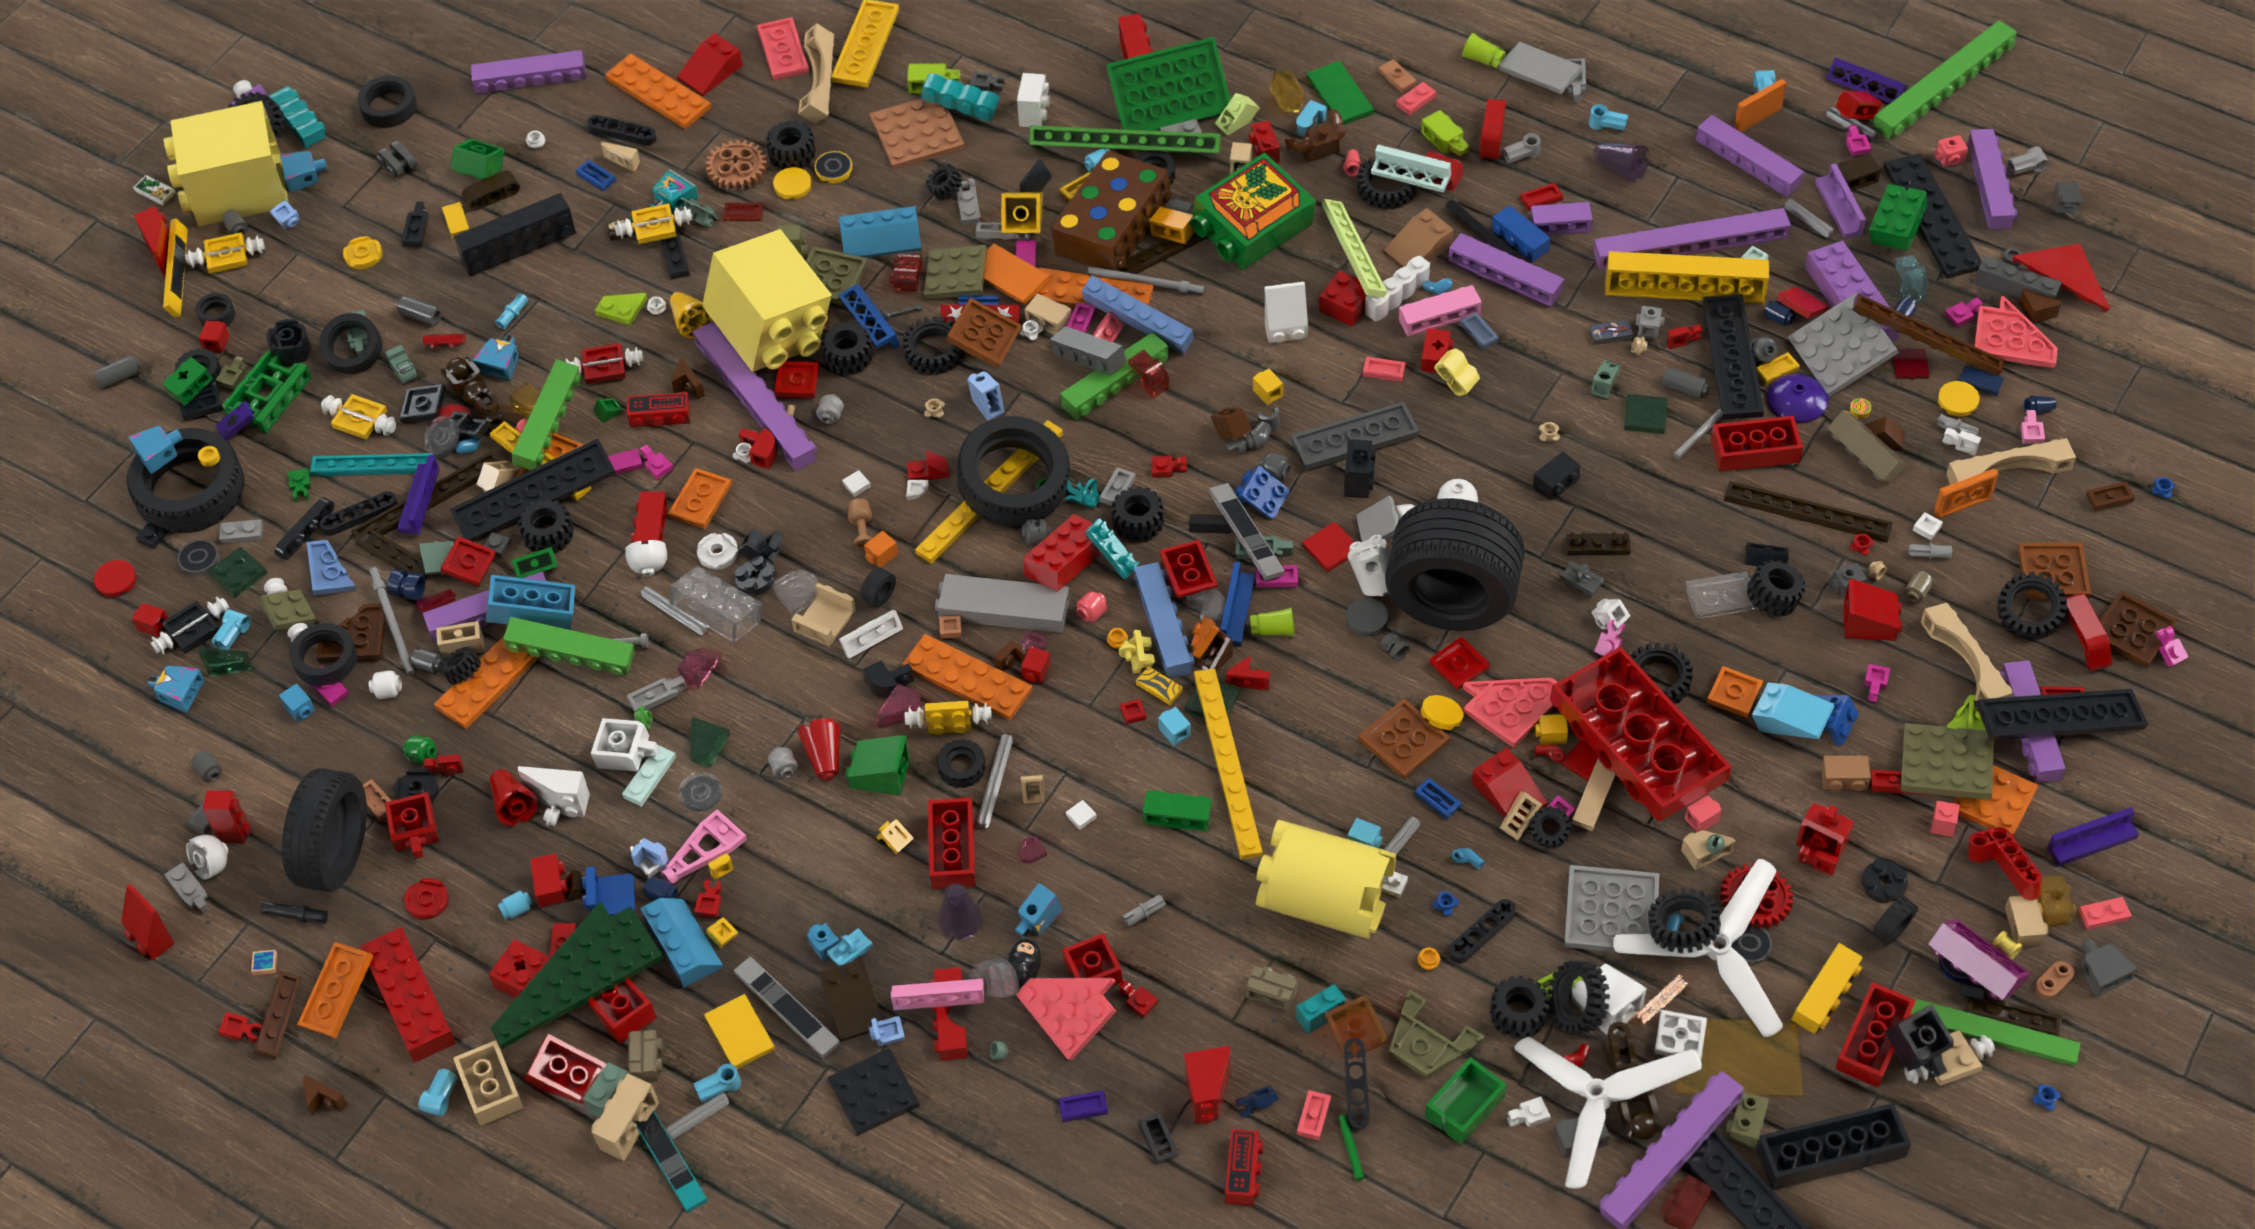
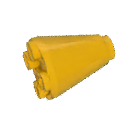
M675 292L670 297V306L677 330L684 337L694 338L693 331L713 320L703 308V302L685 293Z

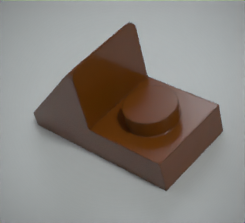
M681 358L678 361L671 381L673 391L677 393L687 388L690 394L693 393L697 399L705 396L702 382L684 359Z
M307 1075L303 1077L306 1104L312 1116L322 1104L331 1110L336 1108L341 1112L348 1105L341 1093Z

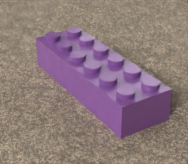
M1844 241L1808 252L1805 269L1832 308L1855 293L1889 307ZM1879 324L1891 341L1898 340V332L1883 324Z

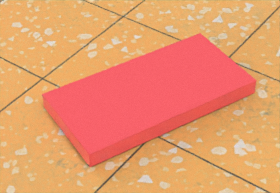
M792 17L757 25L758 34L773 81L809 73L808 64Z

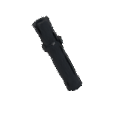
M264 900L260 907L262 915L296 919L301 923L315 922L326 924L328 920L327 910L313 909L307 905L301 907Z

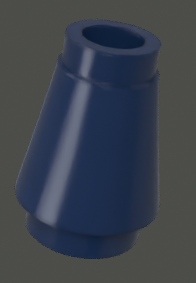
M2031 395L2024 400L2025 412L2027 410H2035L2036 415L2054 410L2057 405L2054 397Z

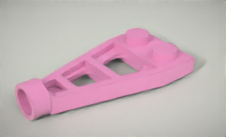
M716 810L698 825L667 867L660 872L663 880L675 884L682 877L708 865V863L726 853L730 854L744 843L747 837L719 810ZM710 834L720 845L711 851L705 852L698 845L705 835ZM690 850H693L700 858L688 865L682 859Z

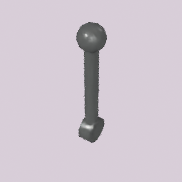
M917 303L914 307L891 313L885 312L883 317L888 320L891 316L911 311L920 312L922 311V304Z

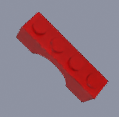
M961 967L934 970V978L930 979V983L963 980ZM952 1006L932 1007V1012H937V1018L933 1019V1030L938 1032V1039H934L935 1053L940 1054L941 1061L968 1059L965 1027L954 1024L948 1018V1012Z

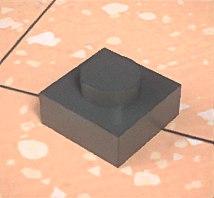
M491 533L484 546L495 550L496 557L503 558L511 544V540L509 537Z

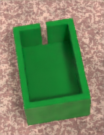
M1888 184L1869 229L1870 243L1909 251L1927 207L1926 191L1912 188L1906 191L1905 187Z
M1470 1057L1426 1104L1425 1117L1440 1129L1446 1127L1445 1133L1462 1145L1505 1098L1507 1084Z

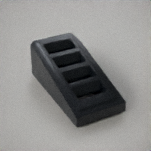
M1161 1112L1139 1120L1138 1126L1156 1164L1178 1156ZM1155 1124L1158 1125V1128L1150 1131L1147 1128ZM1158 1132L1162 1133L1161 1136L1156 1137L1154 1139H1152L1151 1135L1156 1134ZM1162 1140L1166 1141L1165 1144L1155 1147L1154 1143ZM1166 1148L1170 1149L1171 1152L1159 1156L1158 1151Z

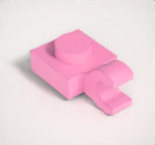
M2027 410V416L2024 417V422L2021 424L2023 444L2044 443L2043 422H2036L2035 410Z

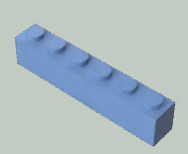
M1093 275L1082 289L1084 301L1106 313L1113 312L1119 320L1146 335L1153 332L1168 347L1183 355L1194 340L1191 328Z
M1159 562L1134 567L1135 582L1166 677L1171 679L1192 674L1191 665H1194V658L1192 652L1188 653L1187 648H1189L1187 636L1182 635V621L1176 617V614H1178L1175 602H1171L1172 591L1170 586L1165 584L1167 581L1165 570L1160 569Z

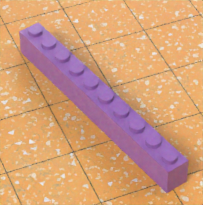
M1784 208L1594 239L1593 254L1598 268L1601 270L1607 269L1609 251L1691 255L1789 238L1791 224Z
M712 321L693 331L697 347L760 427L769 430L773 434L776 447L780 449L793 469L798 471L816 461L815 452L817 449L813 441H808L804 430L796 426L793 416L786 413V409L781 402H777L773 391L766 388L762 377H757L756 372H752L715 322Z

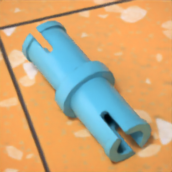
M518 293L511 304L505 306V311L500 317L495 320L496 325L501 329H506L508 324L519 316V311L524 305L529 302L528 298L524 294Z

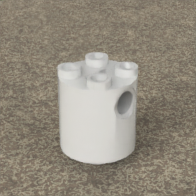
M1378 534L1364 542H1354L1351 544L1347 557L1364 595L1384 596L1389 594L1385 583V573L1390 548L1386 540L1382 539L1381 535Z

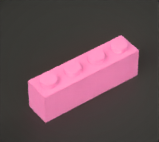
M1473 285L1461 287L1451 292L1442 293L1399 307V322L1407 337L1425 332L1427 328L1435 329L1458 322L1475 312L1481 315L1482 301Z

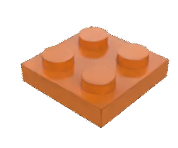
M1722 666L1707 698V703L1748 718L1763 685V680Z

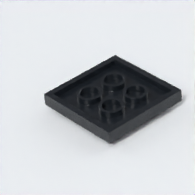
M890 1048L828 1077V1081L857 1136L920 1107L918 1099Z

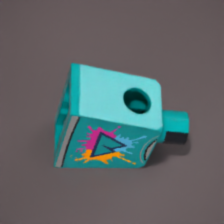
M669 169L653 187L655 201L651 204V207L669 203L670 210L674 213L676 208L679 209L681 205H684L681 198L686 200L691 198L695 201L699 198L696 185Z

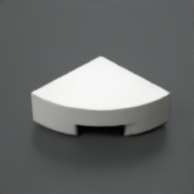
M908 480L906 499L914 500L921 497L928 489V480Z

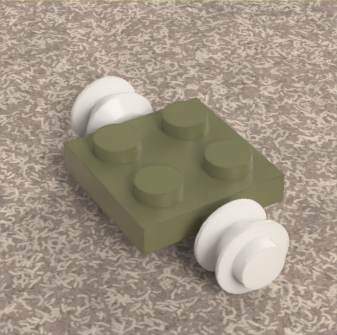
M271 578L266 582L264 591L267 595L261 596L260 603L274 630L289 629L287 634L291 638V642H293L301 631L308 628L307 625L315 624L316 618L301 590L287 591V587L281 578Z

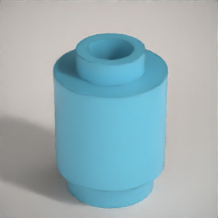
M1101 148L1087 155L1084 161L1086 169L1092 172L1105 152L1110 150L1108 148Z
M519 890L502 899V902L497 905L503 917L507 920L509 918L514 919L531 910L529 905L533 903L527 892L522 893Z

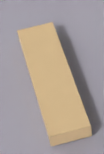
M1599 758L1572 820V824L1590 831L1594 829L1616 775L1613 771L1607 770Z

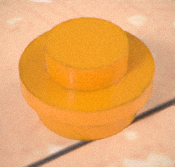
M1114 628L1107 635V642L1113 648H1120L1124 645V641H1128L1127 633L1121 628Z
M1425 948L1419 952L1417 961L1423 969L1432 970L1439 965L1440 955L1433 948Z

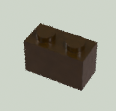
M1870 154L1858 156L1837 164L1850 191L1878 183L1881 168Z

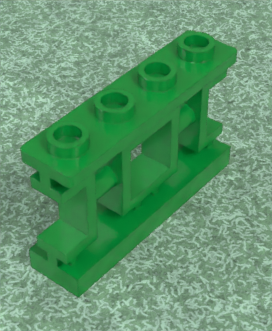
M267 351L260 357L253 369L248 372L244 380L237 385L230 397L225 400L222 407L226 416L243 401H252L249 404L254 418L250 421L251 425L255 428L258 426L260 432L267 434L312 378L308 366L303 363L299 365L294 363L290 369L280 366L282 363L279 356H273L271 351ZM269 372L274 373L272 377L267 376ZM282 377L287 378L285 382L280 381ZM264 385L274 388L267 398L257 394ZM259 405L264 406L262 411L257 409Z

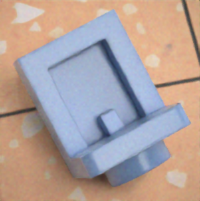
M286 200L270 210L272 216L284 230L294 227L300 220L298 212Z
M645 838L634 846L631 854L633 863L637 867L640 866L645 858L663 867L669 861L663 845L657 842L653 843Z
M900 1016L878 1022L876 1018L871 1019L873 1025L869 1027L872 1041L876 1040L879 1047L905 1040Z

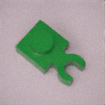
M309 469L288 471L289 488L293 492L292 495L295 502H298L300 495H304L306 500H309L310 496L307 490L311 489Z

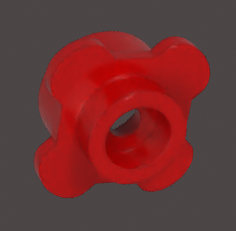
M1858 534L1854 536V542L1849 547L1852 551L1868 555L1870 547L1874 545V541L1866 534Z

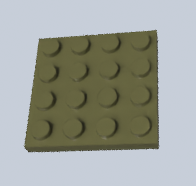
M1905 723L1900 791L1991 800L1994 740L1990 741L1985 730L1950 729L1942 726Z

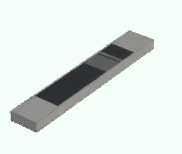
M1225 483L1211 487L1209 489L1210 496L1264 580L1267 581L1284 576L1285 570L1230 485Z
M751 956L734 969V974L823 1059L840 1045V1041Z

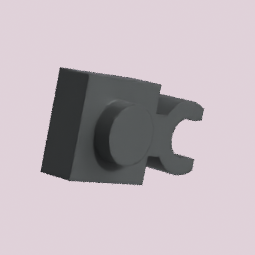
M974 71L970 85L982 91H989L990 88H993L995 91H1003L1005 78L1003 76L993 77L992 73Z

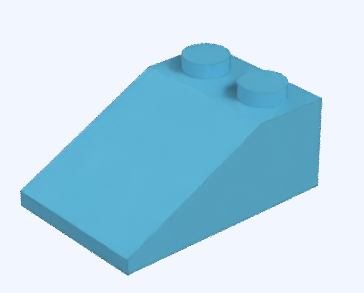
M1768 682L1752 716L1759 732L1819 739L1835 706L1831 702L1790 685Z

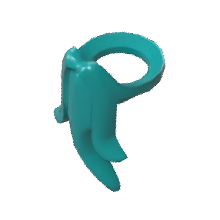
M1090 479L1085 487H1082L1081 482H1079L1077 489L1073 488L1068 480L1067 491L1070 496H1067L1065 501H1073L1087 507L1096 508L1097 504L1100 503L1097 480Z

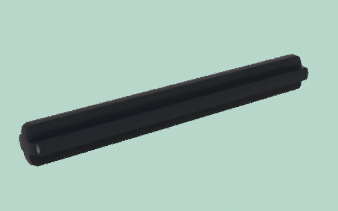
M1451 199L1446 203V209L1488 245L1516 257V253L1457 202Z

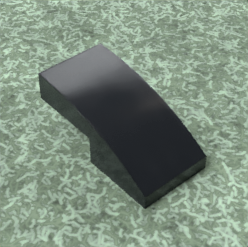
M454 411L448 418L453 420L458 426V435L474 440H480L490 427L486 420L472 419L469 413Z

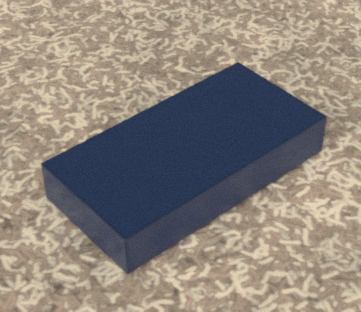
M1964 366L1959 381L1972 385L1977 391L1996 397L2004 380L2003 377L1968 366Z

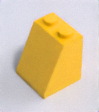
M1043 192L1002 193L1001 233H1041Z

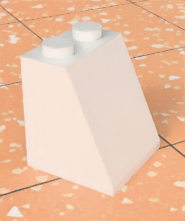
M1605 963L1600 968L1603 971L1601 975H1605L1607 978L1603 984H1609V989L1605 990V994H1610V999H1605V1003L1609 1004V1009H1603L1607 1015L1606 1018H1600L1603 1023L1598 1027L1607 1035L1608 1028L1612 1023L1624 1022L1627 1024L1642 1012L1646 988ZM1580 980L1572 988L1571 1001L1582 1012H1584L1586 1007L1587 989L1584 981Z

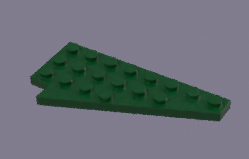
M600 902L490 1029L503 1049L663 960V956L631 906L610 916L602 902Z

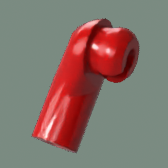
M1580 1044L1577 1053L1561 1057L1581 1068L1585 1064L1591 1048L1586 1044Z

